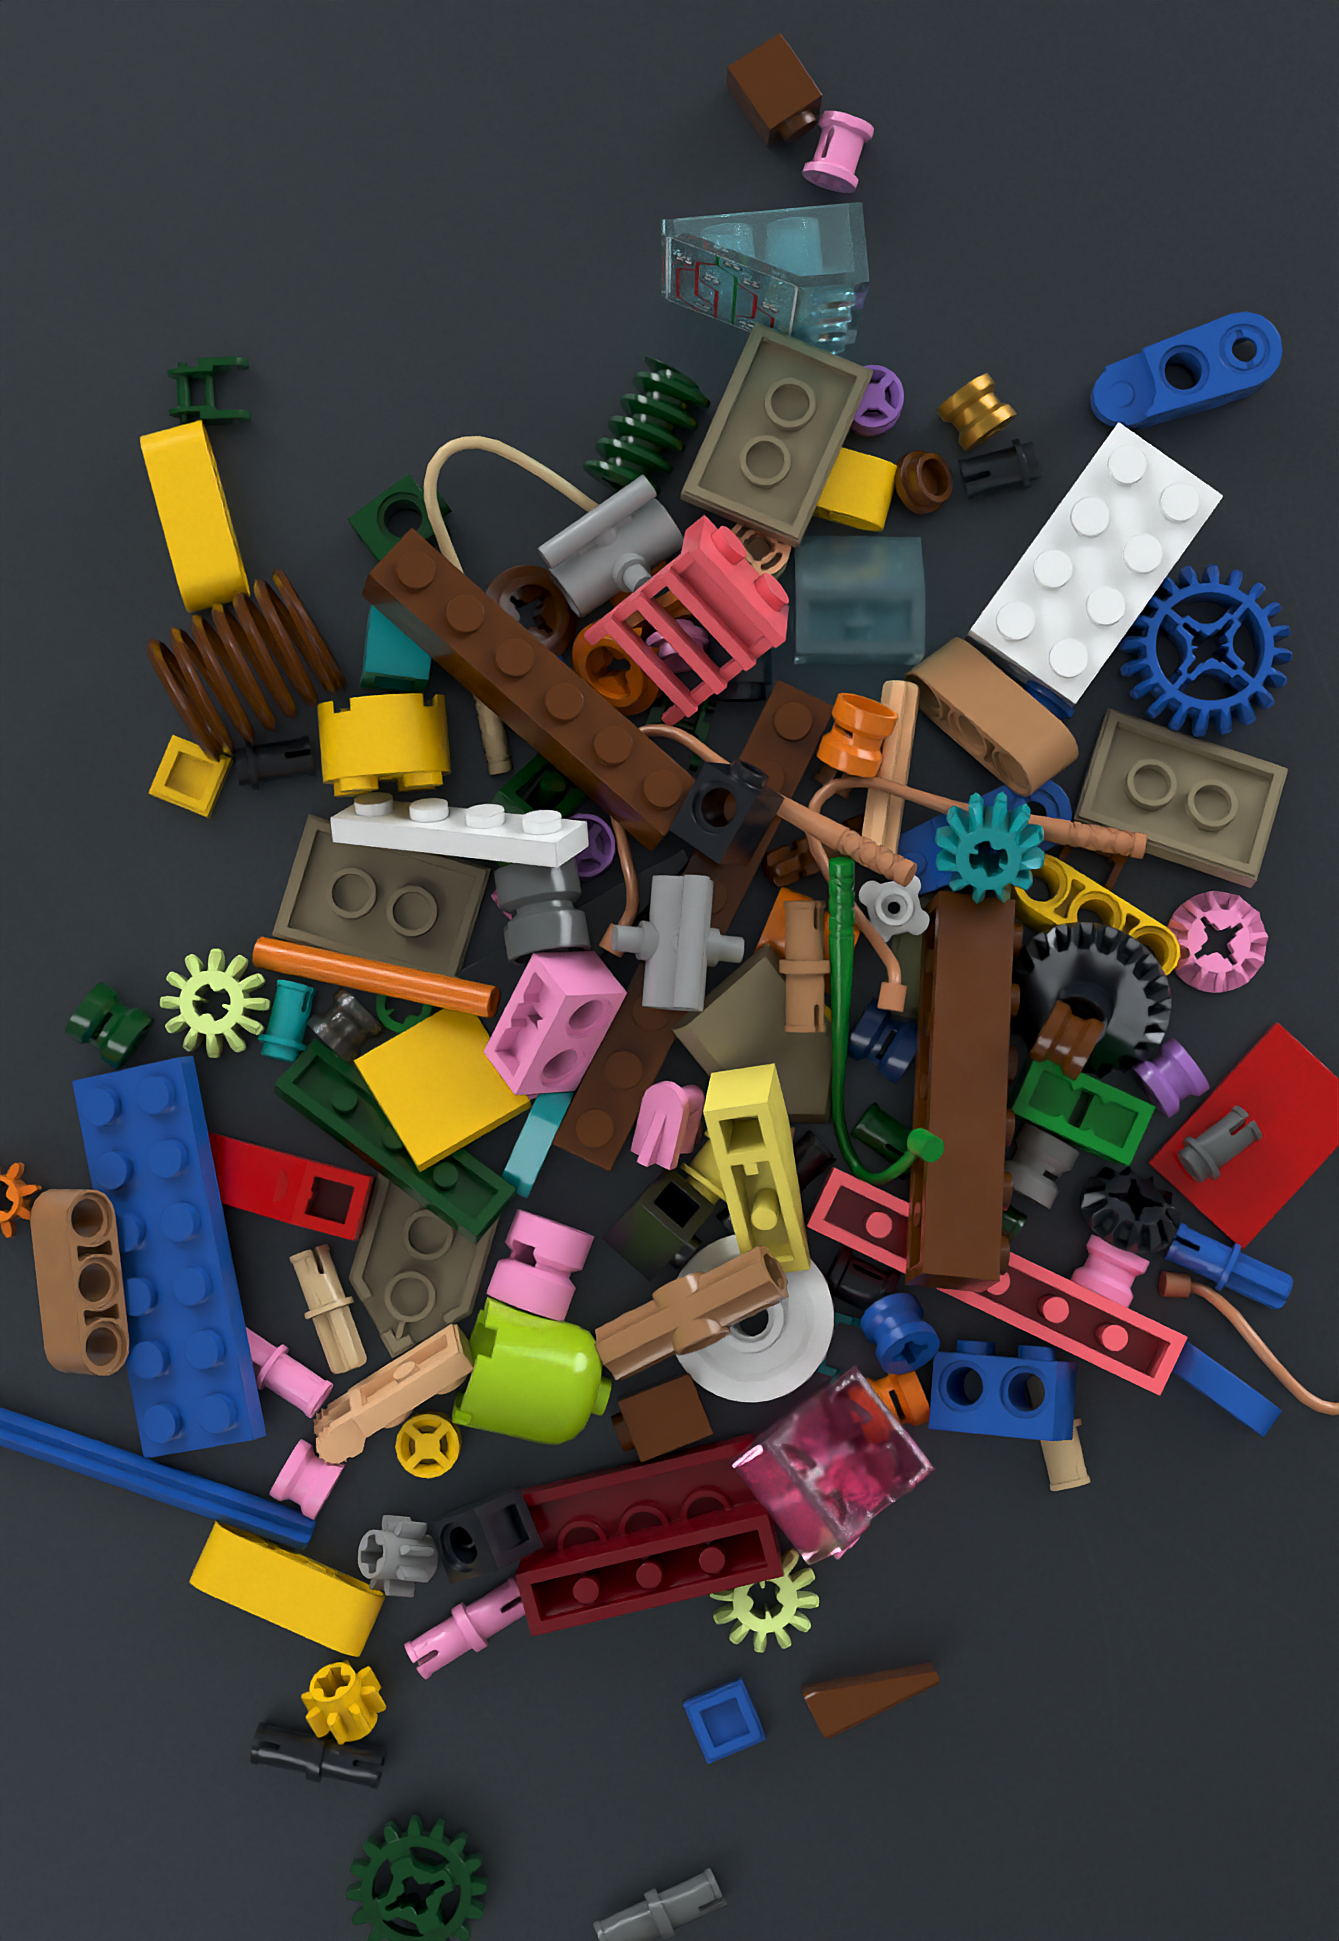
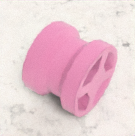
M1091 1234L1086 1245L1089 1256L1084 1266L1074 1270L1070 1281L1128 1308L1133 1299L1130 1288L1136 1276L1145 1273L1150 1262L1132 1252L1116 1248L1100 1237Z
M300 1439L277 1477L269 1495L279 1501L286 1499L294 1501L300 1505L303 1515L315 1520L346 1464L343 1462L340 1465L338 1463L333 1465L330 1462L324 1463V1459H319V1456L315 1454L313 1445Z

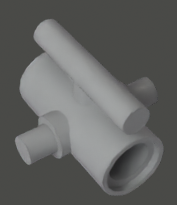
M644 475L635 479L537 548L539 554L549 566L547 571L551 580L563 593L570 608L581 619L619 592L633 593L652 578L650 573L653 568L682 549L684 538L665 508L655 498L657 496L656 491Z
M684 875V877L653 876L649 921H640L638 927L614 926L611 936L612 950L635 953L636 959L645 960L642 1007L703 1012L707 966L715 967L718 961L734 963L742 961L744 954L743 938L720 935L718 928L710 927L714 881L710 880V877L701 875Z

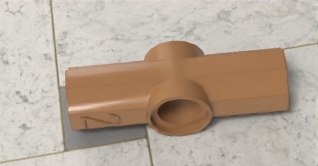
M758 1246L707 1273L702 1271L688 1274L658 1288L652 1294V1301L628 1311L617 1319L595 1329L596 1343L594 1345L602 1364L609 1369L615 1380H625L675 1354L680 1356L693 1353L722 1340L730 1334L729 1327L748 1317L757 1315L758 1312L777 1305L780 1301L788 1298V1280L780 1262L774 1258L768 1247Z

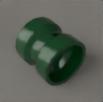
M100 982L78 1006L70 1018L64 1033L80 1044L91 1043L100 1050V1056L103 1061L119 1070L142 1044L151 1030L155 1019L138 1007L131 1009L120 1002L118 992L104 982Z

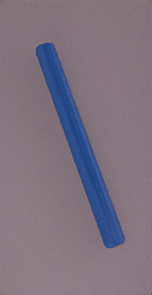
M0 1407V1446L299 1550L305 1549L310 1544L316 1527V1518L312 1520L303 1515L301 1511L149 1458L144 1459L143 1456Z

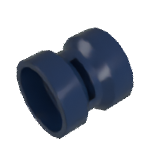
M873 997L848 1037L847 1055L856 1061L862 1059L869 1060L877 1065L879 1075L896 1084L917 1052L918 1024L912 1020L902 1022L892 1016L891 1011L877 1008L878 999ZM891 1030L896 1031L882 1055L878 1053Z

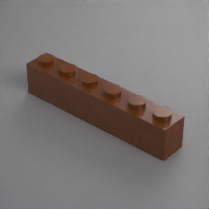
M411 528L368 574L361 596L651 852L670 831L669 828L696 779Z
M940 891L923 908V911L929 915V925L922 933L913 1129L924 1128L942 1139L944 1142V1152L935 1162L929 1163L918 1157L911 1165L905 1285L981 1293L1000 1281V1275L1003 1276L1007 1271L1010 1258L1009 1239L1007 1236L1001 1235L1002 1211H1007L1009 1208L1013 1188L1011 1173L1004 1172L1005 1147L1011 1145L1015 1130L1014 1110L1007 1108L1008 1084H1012L1014 1081L1018 1062L1017 1049L1015 1046L1009 1045L1010 1022L1015 1021L1020 1005L1019 985L1012 983L1013 960H1016L1020 954L1023 930L1021 923L1014 921L1015 900L1009 899L1003 903L998 898L985 896L982 902L976 904L970 894Z

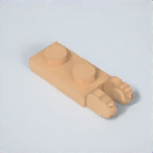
M450 1324L349 1388L347 1393L329 1403L327 1409L321 1408V1412L316 1413V1419H313L314 1434L317 1436L316 1452L319 1453V1459L323 1458L324 1463L330 1462L331 1465L334 1463L340 1465L343 1461L347 1462L348 1457L354 1458L363 1452L367 1437L382 1428L389 1429L401 1424L410 1416L416 1406L435 1394H446L460 1386L467 1375L472 1372L474 1362L469 1340L457 1324Z

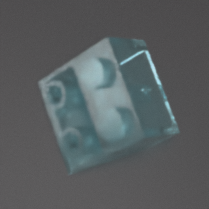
M803 536L799 548L793 547V664L917 665L921 662L925 655V582L921 537Z

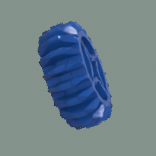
M1209 564L1205 568L1201 584H1199L1196 573L1191 566H1185L1179 571L1178 581L1180 589L1171 578L1166 576L1157 589L1161 599L1153 594L1143 608V611L1148 616L1139 614L1129 628L1140 634V636L1122 638L1118 645V649L1124 653L1138 654V659L1130 660L1120 668L1122 676L1131 677L1141 674L1143 681L1130 691L1132 699H1140L1150 691L1156 698V701L1148 707L1146 715L1154 719L1165 707L1172 710L1173 712L1168 720V729L1174 732L1181 728L1186 716L1192 717L1191 730L1194 737H1202L1206 734L1209 718H1212L1219 735H1226L1232 731L1231 713L1243 726H1248L1254 722L1256 718L1250 702L1260 709H1269L1275 703V700L1264 686L1281 689L1287 682V677L1282 672L1272 668L1271 665L1287 664L1293 657L1292 651L1286 648L1274 647V642L1281 641L1291 634L1288 625L1271 627L1268 621L1281 611L1280 604L1272 602L1264 609L1260 608L1255 600L1263 594L1265 587L1259 582L1253 585L1246 594L1238 590L1243 580V572L1239 570H1233L1226 579L1225 584H1219L1220 572L1215 564ZM1206 602L1224 607L1227 611L1217 622L1202 624L1192 619L1189 615L1183 619L1173 609L1188 603ZM1241 623L1248 630L1253 644L1254 661L1250 675L1242 669L1245 663L1236 655L1232 645L1233 636L1242 625ZM1160 626L1169 633L1166 639L1173 644L1179 656L1178 665L1169 679L1163 674L1156 654V638ZM1220 629H1223V634L1215 642L1218 649L1212 653V655L1219 656V660L1210 658L1204 663L1198 664L1190 673H1187V668L1196 659L1193 652L1199 648L1191 646L1192 640L1195 643L1201 644L1207 638L1211 639ZM1208 677L1217 681L1222 686L1228 683L1239 693L1221 700H1200L1182 692L1196 678Z

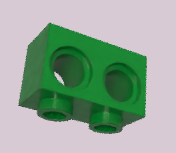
M1029 1057L1007 1102V1108L1014 1110L1015 1119L1028 1123L1118 1166L1130 1165L1156 1106L1081 1072L1077 1079L1073 1081L1062 1074L1061 1068L1057 1064L1049 1060L1039 1063Z

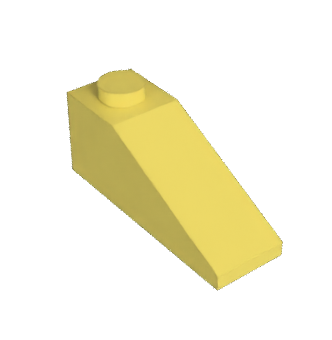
M775 1063L713 1072L709 1081L703 1114L740 1255L758 1246H767L774 1258L780 1262L784 1273L810 1270L811 1261L789 1118Z

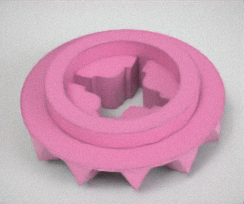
M1218 891L1198 894L1181 904L1168 923L1167 928L1175 935L1180 947V957L1177 966L1173 970L1185 983L1193 988L1211 993L1234 990L1247 984L1264 964L1266 944L1269 937L1261 921L1260 912L1251 907L1240 895ZM1201 918H1203L1207 925L1211 924L1217 931L1225 928L1230 929L1234 926L1238 927L1239 930L1232 934L1233 938L1227 943L1228 950L1231 952L1229 957L1234 964H1231L1228 958L1224 959L1218 952L1209 955L1204 954L1198 959L1195 957L1194 954L1202 949L1201 945L1208 939L1204 931L1206 927L1200 920Z

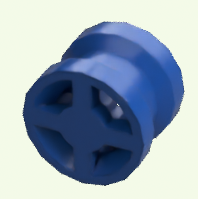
M896 1293L876 1301L866 1310L861 1318L860 1327L868 1342L877 1346L875 1355L882 1369L889 1374L912 1372L930 1361L939 1349L940 1340L932 1325L922 1322L924 1311L916 1296L910 1293Z

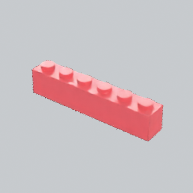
M830 1167L805 1220V1226L906 1274L909 1203L839 1169ZM1010 1252L1007 1271L1003 1276L1000 1275V1281L981 1293L936 1288L1159 1396L1188 1338Z

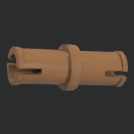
M784 901L785 959L779 960V973L785 974L786 1024H784V1031L796 1033L825 1032L824 974L831 973V960L824 959V908H826V901Z

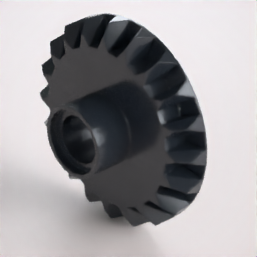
M1073 922L1057 925L1034 936L1023 946L1018 958L1013 961L1012 983L1018 984L1020 988V1005L1017 1017L1013 1022V1034H1020L1027 1043L1029 1053L1057 1000L1070 1005L1072 1014L1082 1020L1095 1018L1105 1024L1081 1073L1097 1074L1099 1079H1102L1110 1072L1119 1070L1125 1074L1134 1064L1141 1060L1145 1062L1157 1045L1161 1043L1166 1033L1172 1010L1169 983L1162 967L1153 954L1142 943L1125 932L1092 922ZM1077 1001L1087 1003L1091 1005L1097 1013H1083L1079 1011L1072 1004V1002Z

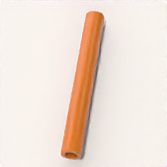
M263 936L257 940L253 949L252 961L256 968L487 1018L494 1017L499 1006L500 990L497 986Z

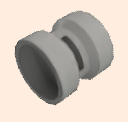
M1024 1123L1015 1139L1017 1150L1013 1159L1004 1161V1172L1011 1173L1013 1191L1050 1209L1059 1194L1056 1184L1058 1178L1061 1177L1063 1172L1072 1170L1081 1153L1052 1135L1028 1123Z

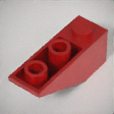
M208 1132L222 1204L353 1241L360 1239L376 1176Z

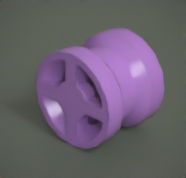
M871 364L863 366L874 372L849 429L858 436L870 438L883 435L894 427L900 416L904 401L903 386L896 374L884 366ZM877 409H878L882 414L880 415L877 411H876V412H866V411H867V410H877Z
M1170 1038L1160 1046V1053L1154 1059L1145 1062L1141 1060L1130 1068L1132 1075L1145 1095L1167 1119L1179 1111L1180 1102L1189 1095L1200 1096L1210 1089L1205 1076L1197 1064L1174 1038Z

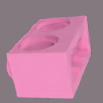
M595 951L533 953L484 1050V1054L515 1095L576 1091L627 992Z

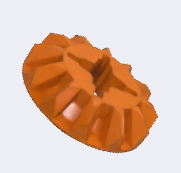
M598 618L582 629L574 641L572 648L574 672L622 715L639 714L649 708L663 693L609 634L605 635L593 646L584 638L585 631L600 620ZM643 627L633 628L642 639ZM660 647L650 648L657 655ZM614 658L617 660L625 658L631 664L628 671L625 669L616 670V668L608 671L606 667L612 663Z

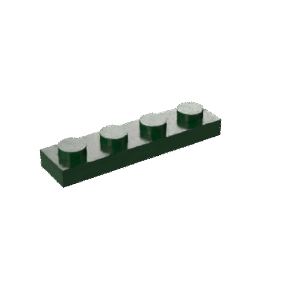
M316 1038L274 1084V1094L475 1245L516 1196V1188L463 1148L420 1172L359 1071Z

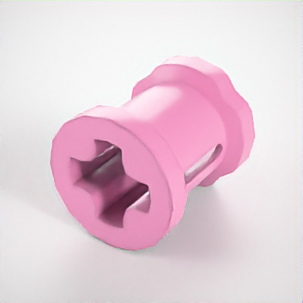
M824 111L818 123L822 133L813 161L805 163L802 175L811 183L831 191L841 193L855 192L859 179L854 173L863 144L872 139L874 128L865 120L847 113Z

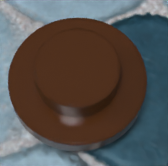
M916 450L903 455L897 462L898 467L895 474L896 492L904 505L912 512L917 514L934 512L951 495L953 489L952 472L947 462L940 455Z

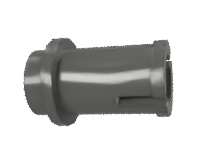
M1234 1106L1231 1112L1196 1139L1188 1136L1183 1140L1184 1148L1177 1152V1157L1189 1175L1198 1183H1202L1207 1178L1213 1181L1218 1179L1221 1167L1252 1143L1262 1139V1133L1254 1120L1235 1135H1230L1245 1124V1119L1249 1116L1240 1106Z

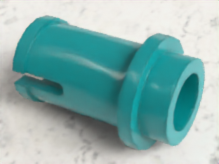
M277 980V990L266 1033L258 1035L257 1041L263 1043L260 1055L293 1063L300 1053L308 1047L303 1044L313 1000L318 990L296 982Z

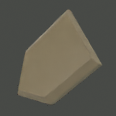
M766 943L704 997L703 1012L688 1011L670 1029L709 1077H711L713 1072L775 1063L789 1123L830 1124L832 1112L831 1022L824 1015L825 1032L796 1033L784 1031V1024H786L785 974L779 973L780 957Z
M379 1173L349 1275V1281L374 1322L388 1352L394 1358L450 1324H455L472 1314L499 1218L475 1245Z

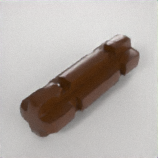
M859 814L842 822L843 826L848 827L850 831L859 833L862 837L865 814ZM806 836L791 843L793 849H789L788 845H783L764 854L762 870L764 876L769 879L773 887L781 888L800 880L799 873H802L803 877H808L820 872L810 852ZM821 842L828 859L844 856L840 851H835Z

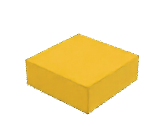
M172 735L149 794L210 819L234 760L221 755L220 763L211 761L199 745Z

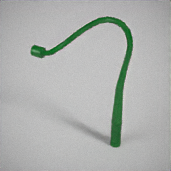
M839 856L829 859L832 1120L840 1151L854 1176L874 1187L884 1186L910 1168L918 1157L929 1163L937 1161L944 1152V1142L924 1128L913 1129L907 1139L908 1150L888 1169L876 1174L864 1168L853 1149L845 1121L844 1078L849 1037L855 938L853 933V926L855 925V911L853 910V907H855V892H853L855 888V861L850 857Z

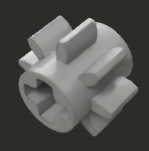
M384 1515L382 1518V1530H369L363 1536L358 1549V1565L361 1573L366 1578L371 1579L369 1585L371 1590L385 1591L386 1596L411 1598L414 1597V1582L425 1583L433 1577L437 1569L439 1553L432 1536L425 1534L427 1529L426 1523L413 1522L410 1517Z

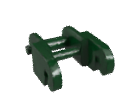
M236 356L198 358V367H187L186 362H179L178 368L167 370V377L177 381L178 407L169 409V416L180 418V423L183 424L190 423V418L200 417L205 426L231 425L233 420H239L240 423L251 422L250 411L217 410L214 406L213 379L217 377L218 372H229L230 367H237V370L249 369V359ZM204 379L205 405L191 406L190 380Z
M663 691V694L660 696L663 698L661 707H651L646 725L665 724L661 719L662 714L667 711L669 703L672 701ZM711 696L698 705L699 714L695 724L679 720L673 727L693 733L694 737L703 744H706L711 723L704 722L706 711L714 713L717 704L709 702ZM695 753L689 770L697 772L701 758Z

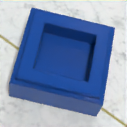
M742 1676L683 1701V1707L707 1764L767 1739Z

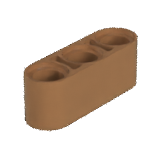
M952 638L904 675V681L912 682L920 687L918 708L1018 795L1030 796L1074 762L1079 755L1078 746L1069 729L1041 703L962 638Z
M47 1190L41 1193L35 1200L30 1216L44 1349L47 1360L55 1369L64 1373L109 1376L117 1372L125 1364L129 1354V1333L113 1204L104 1193L98 1190ZM72 1211L74 1212V1222H73V1225H72V1223H71V1214H72ZM81 1275V1286L79 1288L78 1282L79 1276ZM88 1339V1349L86 1352V1341Z

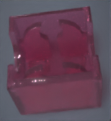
M855 1365L820 1384L729 1461L808 1565L845 1550L871 1527L869 1521L901 1496L911 1492L936 1470Z

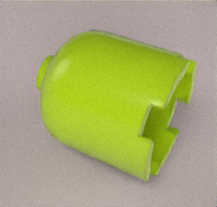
M487 1297L484 1310L480 1309L469 1339L474 1367L466 1392L456 1391L452 1423L541 1444L559 1445L572 1440L585 1428L591 1413L599 1416L603 1415L611 1392L612 1378L601 1376L603 1364L594 1345L596 1339L589 1331L578 1325L563 1320L550 1319Z

